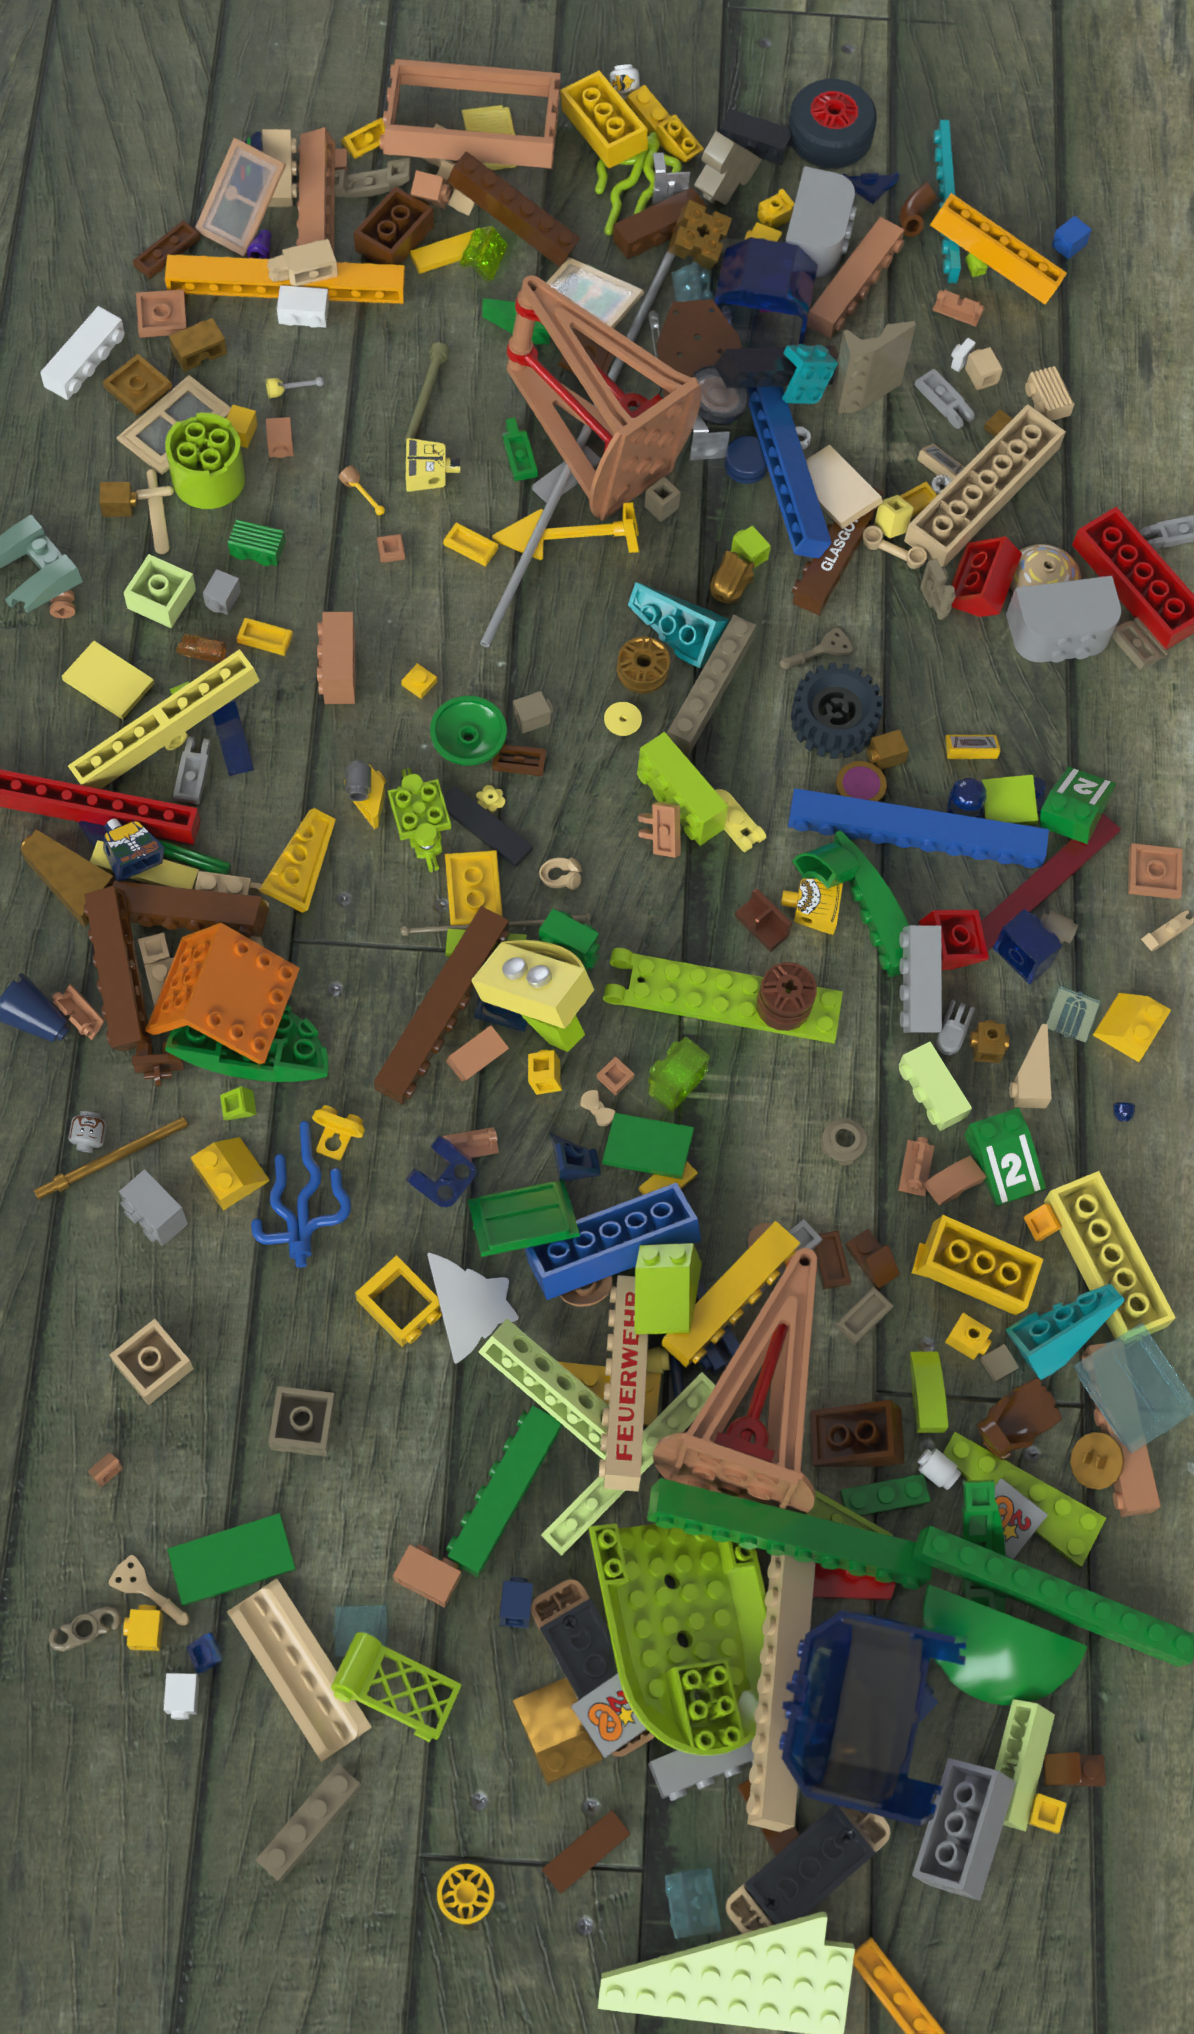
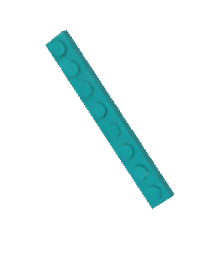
M940 120L938 130H934L933 143L937 144L935 162L939 163L936 169V180H940L937 197L941 199L939 210L951 193L955 195L949 120ZM940 232V235L944 236L942 254L946 255V259L943 262V273H947L948 283H957L961 269L959 245Z

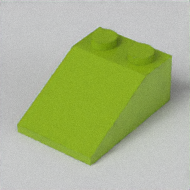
M694 1243L639 1246L635 1268L634 1331L636 1334L691 1332L702 1265Z

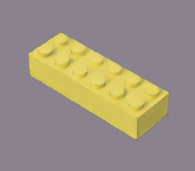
M1097 1171L1051 1190L1044 1202L1045 1204H1050L1062 1226L1059 1232L1089 1290L1092 1291L1111 1284L1125 1300L1106 1320L1115 1341H1122L1124 1346L1168 1327L1176 1317L1100 1172Z

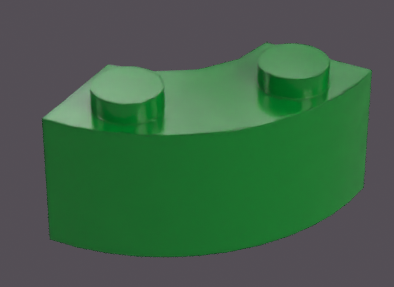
M833 843L825 844L799 854L792 861L803 879L816 878L827 889L853 879L861 867L854 853H850L844 847Z

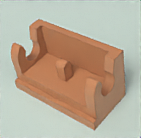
M489 1026L447 1058L446 1063L461 1081H467L509 1048L495 1029Z

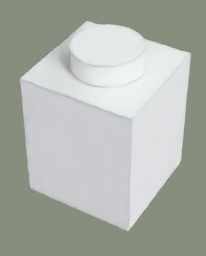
M166 1673L164 1711L167 1714H171V1719L185 1720L189 1719V1714H197L199 1677L197 1674Z

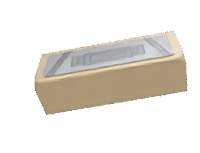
M935 444L926 446L919 452L918 461L938 476L940 474L944 476L945 474L946 477L949 476L953 480L965 468Z

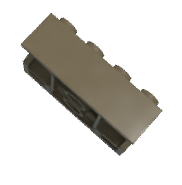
M915 321L888 324L881 336L877 338L861 340L849 330L843 331L837 360L838 364L831 389L838 414L860 411L901 385L916 327Z

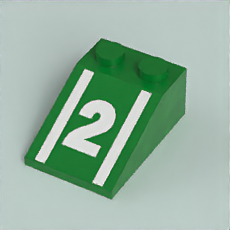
M1068 767L1051 789L1041 809L1039 827L1088 844L1116 787V783Z
M1019 1107L969 1124L964 1137L976 1164L987 1176L984 1182L996 1207L1046 1190L1032 1137Z

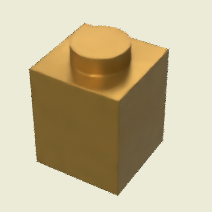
M100 482L99 504L102 516L133 517V507H137V493L132 492L130 482Z
M900 729L872 737L867 749L870 763H874L881 770L905 763L909 753Z

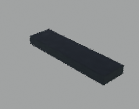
M454 786L443 797L449 816L492 850H497V854L515 868L533 850L532 845L457 786Z

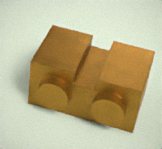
M213 318L201 321L192 327L177 331L169 336L171 350L184 372L201 365V361L209 358L211 361L227 354L225 338Z

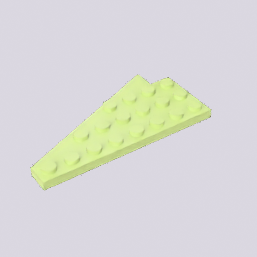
M819 1912L602 1973L598 2009L807 2034H844L855 1950L854 1944L825 1940L827 1913Z

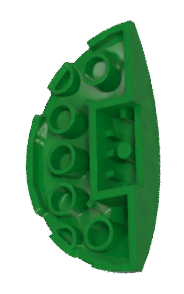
M288 1005L284 1009L265 1063L258 1064L188 1025L173 1029L165 1046V1051L186 1062L209 1071L242 1079L267 1082H298L325 1078L328 1075V1054L326 1047L322 1046L318 1038L317 1029L307 1018L302 1020L292 1013L291 1007Z
M929 1584L927 1585L923 1603V1622L927 1628L929 1638L927 1645L934 1661L949 1676V1681L972 1697L998 1705H1011L1013 1699L1026 1702L1036 1701L1054 1692L1056 1688L1069 1679L1084 1657L1088 1647L1084 1644Z

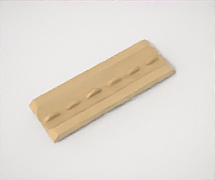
M277 1578L227 1611L321 1762L372 1728L355 1700L343 1702L334 1696L331 1685L337 1671Z

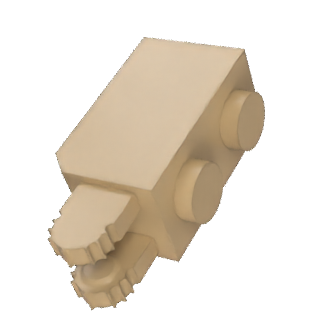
M328 239L282 250L283 255L268 260L267 265L269 269L268 276L272 282L289 279L290 284L296 287L338 276L336 259Z
M198 871L195 890L268 896L258 891L262 884L251 882V878Z

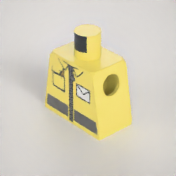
M411 438L406 439V491L444 487L446 485V473H460V458H446V445L443 443Z

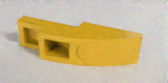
M645 85L627 96L626 102L647 128V134L649 135L651 132L656 133L660 146L668 153L686 163L703 152L704 148L676 114L670 116Z

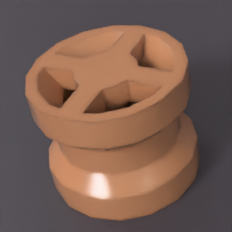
M69 589L51 599L50 614L56 618L72 617L75 614V606L72 604L75 600L74 592Z

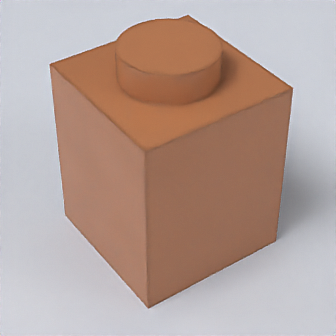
M290 417L266 419L269 457L284 458L286 456H294Z

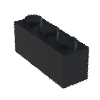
M732 109L728 110L720 127V134L744 147L759 158L771 163L783 165L791 147L792 130L790 128Z

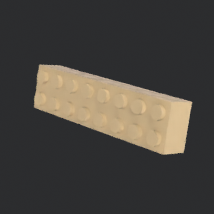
M1027 404L908 525L904 541L911 547H922L927 553V559L933 560L937 558L941 567H945L1060 449L1066 431Z

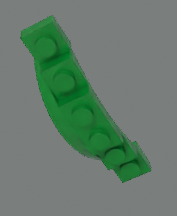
M963 1481L964 1508H962V1534H960V1538L1006 1556L1001 1515L998 1504L995 1501V1481ZM962 1579V1593L966 1599L1002 1613L1005 1612V1596Z

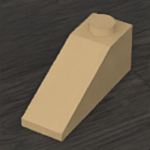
M1048 1024L1041 1025L1014 1081L1010 1083L1009 1094L1010 1098H1014V1107L1047 1108L1052 1099Z

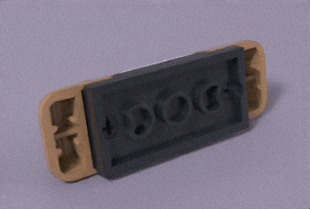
M576 1580L563 1581L533 1600L531 1604L532 1617L578 1700L618 1674L610 1631L580 1582ZM646 1729L611 1755L615 1757L625 1756L649 1742L655 1736Z

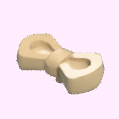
M597 1090L587 1091L581 1097L580 1106L590 1110L595 1116L598 1126H608L612 1123L616 1112L614 1109L604 1107L603 1103L599 1101Z

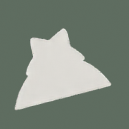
M428 1253L453 1360L457 1364L473 1351L481 1337L487 1338L499 1323H503L506 1319L511 1322L518 1320V1315L506 1300L509 1280L505 1277L486 1279L473 1270L467 1269L465 1272L450 1260Z

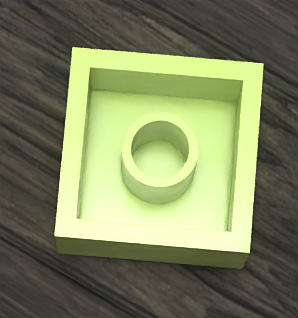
M148 554L124 591V596L128 609L172 628L196 591L192 573Z

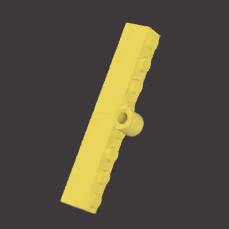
M239 649L69 764L68 767L82 786L102 789L165 746L167 750L180 747L188 737L187 730L251 688L260 680L253 666Z

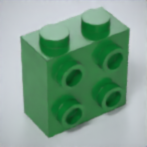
M552 909L539 929V941L555 944L569 950L581 960L586 971L588 968L593 969L599 958L597 952L600 944H598L599 933L596 932L595 928L589 924H581L575 921L565 911L559 912Z

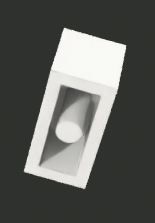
M280 285L277 304L279 324L326 327L329 308L328 289Z

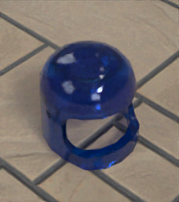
M963 777L953 784L947 800V813L954 814L950 806L952 800L957 807L964 810L973 811L981 808L980 812L975 816L980 818L987 800V790L984 784L974 777Z

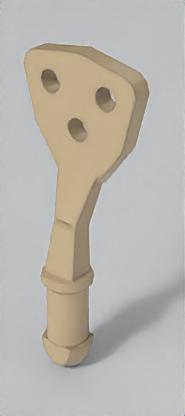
M128 1556L116 1567L109 1579L110 1587L124 1593L143 1594L151 1598L160 1607V1611L168 1614L177 1624L184 1626L189 1623V1615L186 1612H183L173 1604L170 1598L166 1599L152 1589L148 1584L143 1566L135 1556ZM133 1563L134 1567L128 1568V1564ZM118 1577L122 1579L120 1583H116ZM135 1577L136 1581L132 1583L130 1579Z

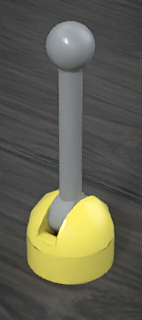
M317 377L316 380L284 384L278 378L266 379L268 397L276 398L281 396L287 388L310 385L321 387L324 385L325 380L322 377Z

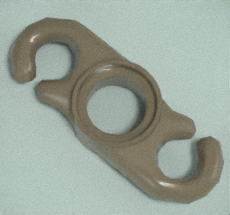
M105 1606L79 1615L70 1624H63L60 1627V1630L68 1635L66 1643L59 1644L57 1642L56 1636L59 1632L57 1628L51 1630L49 1634L50 1646L54 1650L64 1652L85 1643H90L98 1635L109 1632V1627L102 1623V1617L105 1614L113 1616L114 1621L111 1628L114 1630L118 1629L121 1623L120 1612L114 1607ZM82 1621H90L93 1624V1631L87 1637H80L77 1634V1626Z

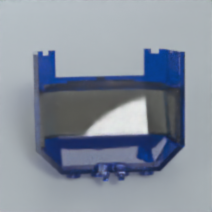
M852 1610L840 1611L805 1635V1640L801 1639L798 1645L797 1657L801 1658L799 1670L795 1669L792 1681L787 1682L786 1689L793 1692L794 1696L793 1701H783L782 1709L786 1710L785 1719H789L787 1732H782L779 1742V1750H783L781 1758L804 1796L917 1826H922L934 1819L937 1804H933L932 1801L934 1794L941 1796L943 1786L910 1778L908 1775L930 1658L965 1666L966 1656L960 1655L961 1648L966 1649L967 1636Z

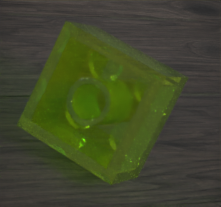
M686 1036L680 1042L675 1041L667 1051L668 1056L663 1061L658 1060L649 1071L651 1076L648 1079V1094L671 1113L676 1110L707 1074L710 1055Z

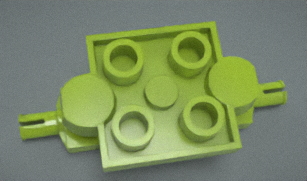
M407 768V774L406 770L403 769L401 771L403 777L401 786H398L397 789L388 790V797L400 840L409 839L411 848L415 849L417 858L426 859L429 872H433V866L434 870L437 871L439 866L436 856L442 853L440 831L451 829V822L438 779L423 782L419 775L412 774L411 768Z

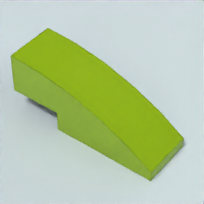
M938 1351L910 1352L912 1399L916 1416V1432L945 1433L948 1429V1416Z

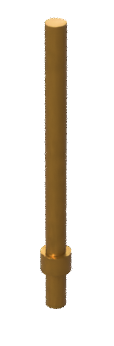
M183 1116L65 1175L61 1173L52 1177L53 1181L33 1191L39 1200L57 1190L59 1192L70 1188L69 1184L187 1127L188 1124Z

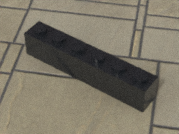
M824 346L828 349V353L837 361L839 353L835 346ZM786 347L726 349L714 365L726 388L739 389L747 387L788 386L797 369L783 354ZM835 370L833 372V376L828 382L829 385L833 384Z

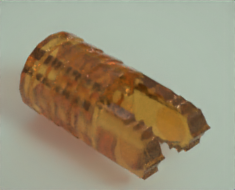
M184 634L181 639L182 642H179L176 648L177 653L180 655L218 664L224 660L226 653V643L224 641Z

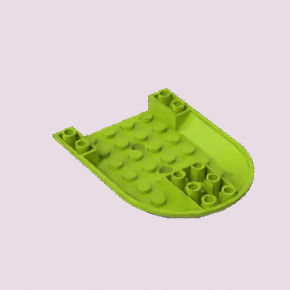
M617 1523L590 1526L589 1532L618 1675L626 1700L636 1717L656 1738L674 1749L689 1754L702 1756L720 1755L741 1748L749 1743L756 1735L757 1723L754 1716L759 1701L757 1684L761 1677L762 1664L760 1663V1653L764 1645L762 1627L767 1611V1606L765 1605L766 1593L756 1549L742 1548L739 1546V1543L732 1541L718 1542L713 1540L712 1536L704 1534L689 1535L683 1529L675 1527L661 1528L656 1524L618 1528ZM665 1575H670L674 1578L676 1583L675 1589H670L666 1586L664 1581ZM678 1633H682L687 1637L688 1646L686 1648L678 1644ZM694 1693L699 1695L700 1700H695Z

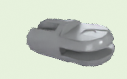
M951 1000L942 1022V1032L938 1034L936 1040L939 1052L949 1056L956 1054L960 1050L976 1010L975 1007L971 1006L963 1025L960 1023L966 1004L961 1003L955 1020H949L953 1013L955 1000Z

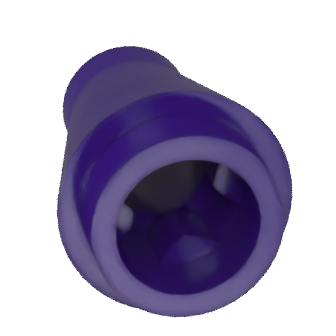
M260 230L256 238L247 248L248 258H270L272 234L269 231Z

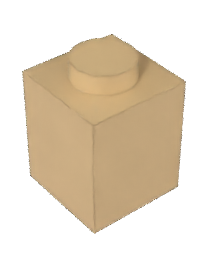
M991 347L982 350L977 349L968 355L965 370L976 390L998 384L1002 367Z

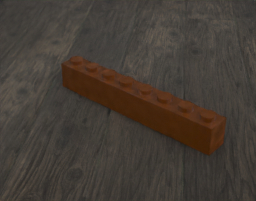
M480 906L375 1078L374 1088L376 1091L402 1105L407 1098L411 1099L418 1087L416 1084L420 1075L424 1077L431 1066V1062H429L434 1053L438 1054L441 1051L445 1042L443 1037L447 1031H453L458 1021V1018H456L460 1009L465 1010L471 1000L469 994L474 988L471 980L498 945L508 940L511 933L509 931V920Z

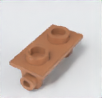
M947 289L944 291L940 290L933 311L976 327L984 311V306L980 305L981 302H975L965 297L962 300L959 299V295L951 293Z
M69 984L64 994L57 992L52 997L53 1004L64 1015L70 1017L69 1020L76 1026L81 1035L85 1034L93 1040L105 1020L72 984Z
M494 1127L441 1136L445 1163L499 1153L497 1134Z
M918 1137L917 1141H907L898 1191L925 1197L926 1188L923 1184L929 1178L934 1146L928 1144L927 1138Z

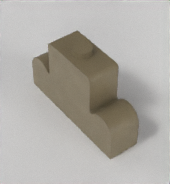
M716 131L702 155V161L706 165L694 186L704 192L702 197L711 203L717 200L726 205L738 184L745 185L749 182L762 159Z

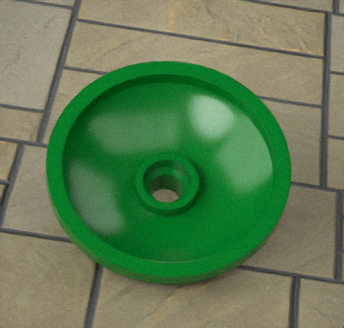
M459 696L448 700L436 710L430 724V737L436 751L446 760L458 765L473 766L491 760L504 746L507 735V725L502 712L492 702L477 696ZM466 737H471L472 740H471V741H466L465 738H466Z

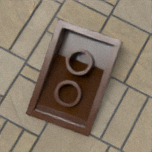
M892 1400L810 1410L812 1460L814 1467H882L905 1464L902 1408Z

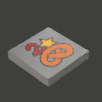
M1001 1478L995 1486V1501L998 1504L1001 1515L1006 1556L1014 1559L1048 1514Z
M618 1674L571 1705V1708L604 1759L646 1730L627 1702Z

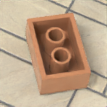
M322 612V622L317 624L319 644H317V657L319 659L317 682H319V694H324L325 704H355V628L353 612Z

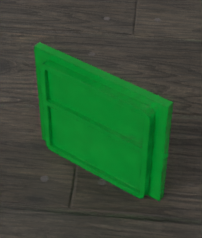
M564 1180L468 1199L474 1225L473 1229L476 1233L481 1257L580 1237L573 1213V1206L571 1205Z

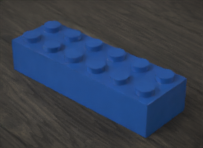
M676 1182L576 1220L580 1237L527 1247L525 1252L528 1263L546 1299L549 1300L635 1267L640 1245L695 1244L701 1241L698 1218Z

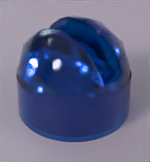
M1113 1103L1115 1118L1120 1122L1124 1120L1126 1122L1130 1121L1135 1114V1103Z

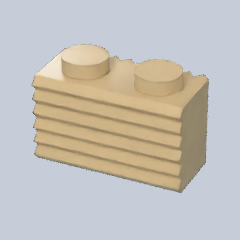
M1053 366L1044 370L1032 371L1025 384V390L1028 397L1032 396L1034 409L1050 421L1070 416L1074 402L1057 367Z

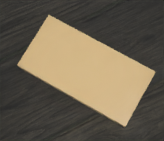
M831 445L826 446L806 459L820 506L842 529L883 503L882 497Z

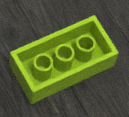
M663 732L642 746L639 752L638 778L643 784L649 785L658 802L680 805V823L683 825L686 835L701 846L723 831L728 805L670 737Z

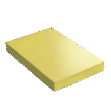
M95 641L87 647L62 675L64 682L122 720L155 684L154 679Z

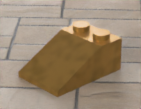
M563 1678L513 1700L546 1786L598 1764L603 1759L601 1752L571 1708V1705L578 1700L567 1678Z

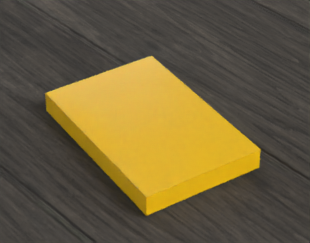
M497 850L445 854L450 925L470 924L480 906L503 917Z

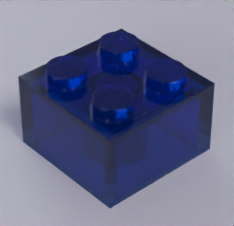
M1024 909L1002 928L993 949L1030 985L1052 966L1062 944L1054 933L1049 932L1041 925L1036 915L1030 914Z

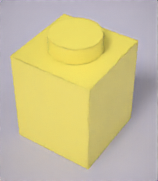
M899 495L887 498L878 506L874 526L880 528L882 533L889 539L907 532L908 525L910 524L913 507Z

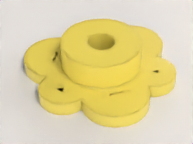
M486 785L483 788V792L480 791L476 795L477 803L486 810L488 809L491 813L495 812L497 808H502L505 805V799L502 797V790L495 789L491 785Z

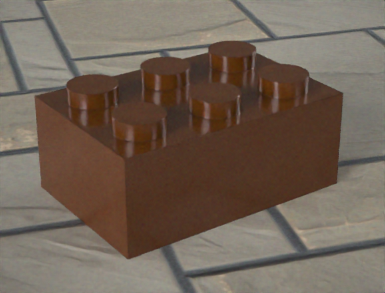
M395 186L354 231L355 251L377 264L401 265L410 255V251L414 250L434 228L433 208Z

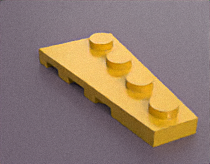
M316 808L309 810L258 891L302 913L308 911L336 819Z

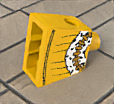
M801 879L798 892L783 890L781 906L795 908L794 922L834 935L843 883L827 889L817 879Z

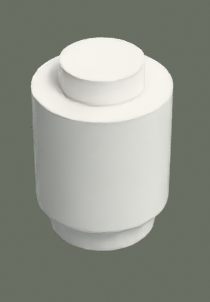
M937 1448L932 1451L927 1449L917 1461L920 1464L918 1470L939 1488L943 1486L948 1490L961 1474L957 1469V1465Z

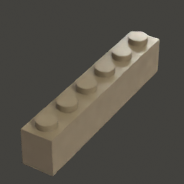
M733 615L667 732L670 739L687 757L690 755L754 640L756 625L738 616Z

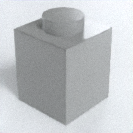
M216 569L203 591L205 606L213 612H222L228 615L241 593L239 578Z

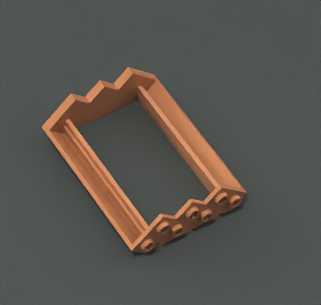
M395 59V64H391L390 78L392 79L391 88L388 87L387 102H389L388 111H384L383 118L385 135L381 134L380 149L384 150L385 155L459 160L467 151L482 163L553 169L561 73ZM413 85L549 97L544 137L396 125L397 109H399L400 86Z

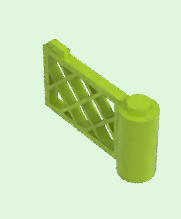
M357 1632L332 1682L331 1689L338 1700L343 1702L357 1700L416 1729L414 1735L430 1742L432 1738L436 1740L439 1738L462 1684L383 1646L372 1635ZM384 1656L395 1661L398 1672L384 1675L381 1667ZM415 1671L422 1675L425 1685L411 1689L406 1674ZM378 1672L379 1678L374 1679L376 1673ZM401 1676L406 1691L392 1696L387 1680ZM382 1683L387 1698L377 1701L367 1696L370 1686ZM442 1684L452 1689L448 1699L440 1702L437 1701L433 1690L434 1686ZM427 1689L432 1704L419 1709L414 1693ZM408 1696L413 1711L406 1714L398 1711L394 1700ZM445 1705V1708L442 1712L440 1707ZM435 1709L439 1720L435 1729L424 1724L421 1713Z

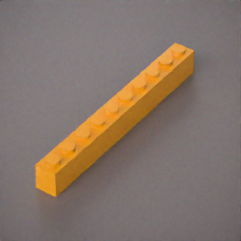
M167 255L165 272L167 291L184 289V294L278 298L280 285H294L290 284L289 279L272 282L268 276L269 269L267 268L268 260L270 259ZM336 262L337 277L297 286L328 289V298L332 301L404 304L405 267L404 265Z

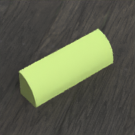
M1015 1699L1012 1700L995 1770L1000 1771L1016 1782L1003 1825L1026 1831L1055 1714L1037 1703Z

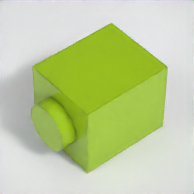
M752 525L746 530L738 531L734 535L731 552H736L738 558L748 563L752 562L757 567L768 560L771 546Z

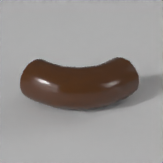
M928 181L912 192L902 205L899 213V224L904 229L906 236L914 237L922 232L924 228L923 214L939 202Z

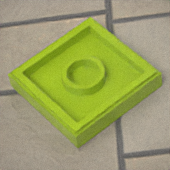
M1033 775L982 779L985 819L1020 825L1038 824Z

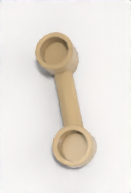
M870 526L864 530L863 542L867 548L871 550L879 548L905 560L908 567L912 569L920 568L925 564L927 553L922 547H912L907 551L883 540V533L876 526Z

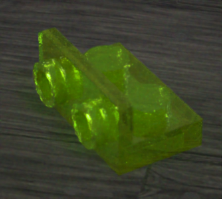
M493 226L477 228L471 235L470 242L463 252L459 265L462 268L472 266L485 282L492 281L508 244Z

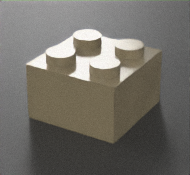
M277 1386L268 1440L270 1449L328 1457L336 1406L335 1394Z

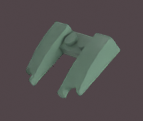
M32 515L16 523L0 536V568L27 554L40 569V571L27 579L5 599L10 607H14L17 602L21 601L25 603V612H30L83 582L74 563L66 554L62 555L45 535L42 526Z

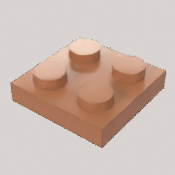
M184 289L136 293L139 338L170 336L177 331L187 329Z
M1131 843L1129 847L1128 894L1180 899L1182 896L1183 849Z

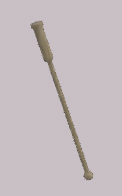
M590 913L571 915L575 921L590 925ZM545 920L509 922V927L542 925ZM469 924L420 928L403 926L400 929V933L403 936H408L410 933L448 931V929L466 930Z

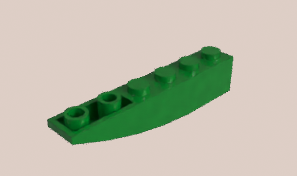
M837 831L833 844L840 845L850 853H854L861 864L853 879L849 880L851 885L850 893L853 901L859 904L861 909L860 918L863 924L868 925L871 944L873 947H877L879 951L880 965L883 970H887L889 977L900 975L899 965L901 958H903V948L900 947L899 937L900 933L903 932V927L909 926L904 913L876 868L842 831Z

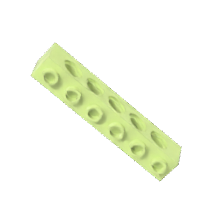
M506 1319L479 1350V1353L605 1460L606 1451H600L602 1433L607 1434V1426L602 1425L603 1408H609V1405L510 1320Z

